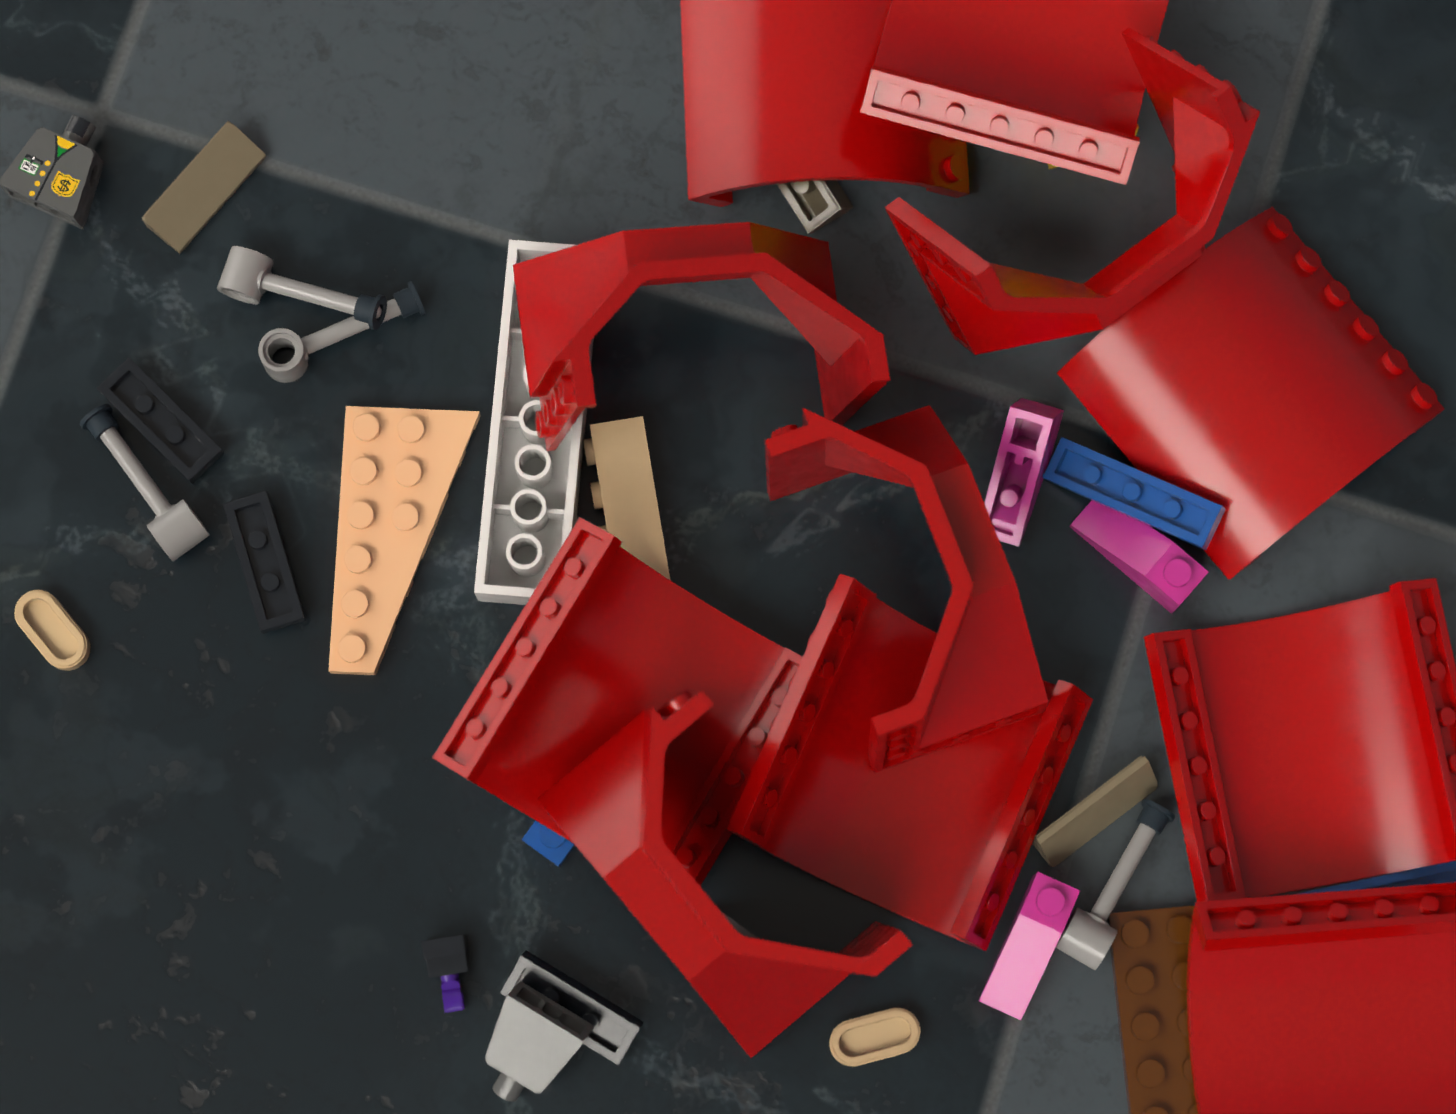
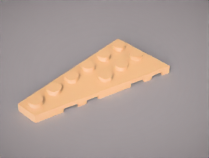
M346 406L329 672L331 674H377L396 627V620L405 598L409 595L414 582L413 578L421 559L425 555L449 496V489L458 467L461 466L466 454L465 450L470 437L480 419V411Z

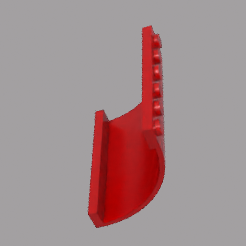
M680 0L688 200L724 207L733 203L732 191L771 184L820 180L894 182L926 187V191L954 198L968 195L969 168L966 141L860 113L892 0Z
M892 0L860 113L1127 185L1140 142V137L1135 136L1146 87L1121 32L1129 27L1145 37L1148 35L1152 36L1158 42L1169 0Z
M1273 206L1239 225L1205 248L1202 256L1107 326L1057 372L1136 469L1217 503L1226 509L1207 550L1204 551L1228 580L1252 564L1265 550L1309 514L1445 409L1438 401L1434 390L1417 377L1408 366L1405 356L1388 343L1379 332L1377 323L1360 310L1351 299L1348 289L1331 276L1322 265L1319 255L1303 243L1293 231L1290 221L1284 215L1278 213Z
M579 517L432 758L572 842L550 817L537 798L644 709L653 706L657 711L676 694L688 690L690 694L702 690L714 706L675 737L665 751L661 834L664 843L698 885L701 886L732 834L731 831L727 830V827L732 818L733 808L740 800L751 775L753 763L759 757L770 732L771 723L779 712L789 689L790 680L796 673L802 656L776 644L699 599L620 547L622 541L616 536Z
M839 574L834 588L828 594L826 606L818 624L809 637L806 651L798 669L790 680L789 689L779 712L771 723L770 732L759 757L753 763L751 775L740 800L733 808L732 818L727 830L773 856L848 893L934 931L987 951L1093 699L1072 683L1058 679L1055 685L1043 680L1048 698L1045 712L874 773L868 759L871 718L903 707L914 699L937 633L879 600L874 592L855 578Z
M1437 578L1400 581L1389 585L1390 591L1290 615L1205 629L1156 632L1144 636L1197 902L1264 897L1456 861V665Z
M1456 882L1195 902L1187 961V1019L1191 1069L1198 1114H1456Z

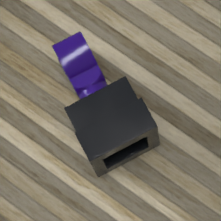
M466 934L421 941L424 960L427 961L429 978L441 976L445 1013L464 1010L465 1002L459 973L471 971Z

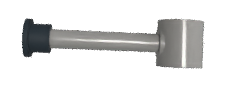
M240 246L231 247L217 286V290L224 295L249 304H259L262 294L270 291L354 315L355 320L368 323L369 328L373 330L380 328L387 310V298L381 294L377 295L376 298L364 294L354 297L272 274L271 269L274 261L271 258Z
M412 281L407 283L408 288L394 293V298L387 301V310L383 322L399 315L406 318L417 312H420L421 315L426 314ZM352 316L301 339L299 334L297 335L289 329L277 328L266 333L261 339L258 348L259 357L266 372L272 379L282 383L293 382L305 373L309 354L369 329V324L357 321ZM288 347L295 351L293 358L285 364H277L272 361L274 353L280 348Z
M109 404L96 407L83 417L80 426L83 430H89L97 441L104 442L156 514L154 520L146 526L169 558L175 561L210 536L209 532L184 499L177 504L171 505L117 431L119 425L111 415L112 407Z
M1148 799L1142 800L1141 805L1144 808L1136 820L1139 826L1091 912H1085L1077 907L1067 921L1055 947L1094 971L1104 959L1118 930L1106 923L1154 835H1160L1168 821L1173 822L1175 819V815L1169 810Z

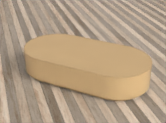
M32 590L21 596L15 606V620L44 658L54 667L64 671L75 670L82 666L90 654L89 638L58 599L43 590Z
M891 1008L846 1020L837 1025L832 1031L829 1039L830 1051L839 1063L851 1067L904 1054L912 1050L918 1043L920 1025L914 1014L903 1008Z

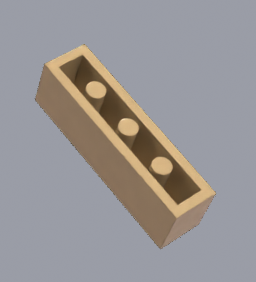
M643 416L591 424L592 438L583 439L587 466H597L599 481L590 483L594 509L603 508L606 525L597 527L616 536L622 541L620 547L670 580Z

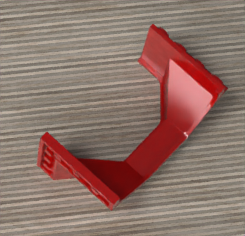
M1129 27L1121 32L1175 153V164L1171 167L1175 173L1176 215L1084 284L989 263L900 197L888 204L885 209L952 337L974 355L1103 330L1203 255L1205 245L1215 236L1261 111L1243 102L1239 92L1231 82L1215 78L1202 65L1195 66L1189 63L1176 50L1169 51L1160 46L1152 36L1148 35L1145 37Z
M753 222L624 230L513 265L530 397H540L541 410L536 411V430L539 438H545L546 451L556 450L583 410L596 406L589 356L591 340L640 286L751 278L813 346L824 418L839 425L847 422L890 380L883 334L837 302L829 243L827 241Z
M927 405L856 431H852L803 408V427L798 428L797 425L792 424L775 430L771 434V438L765 440L767 494L770 502L852 472L913 487L952 585V593L916 696L903 707L871 718L868 759L873 772H880L1045 712L1048 698L1016 581L970 466L932 407Z
M685 690L676 694L657 711L653 706L644 709L538 797L537 800L684 975L735 1038L736 1042L752 1058L848 975L858 973L877 976L913 944L900 929L877 921L873 922L838 953L747 937L740 934L669 850L661 834L666 748L675 737L714 706L702 690L693 694Z

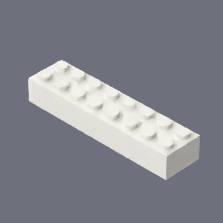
M509 240L474 588L478 601L526 605L577 520L587 408L580 414L558 448L554 451H546L545 438H539L536 430V411L541 410L540 397H530L513 272L514 264L575 245ZM593 339L589 346L590 364L592 360Z

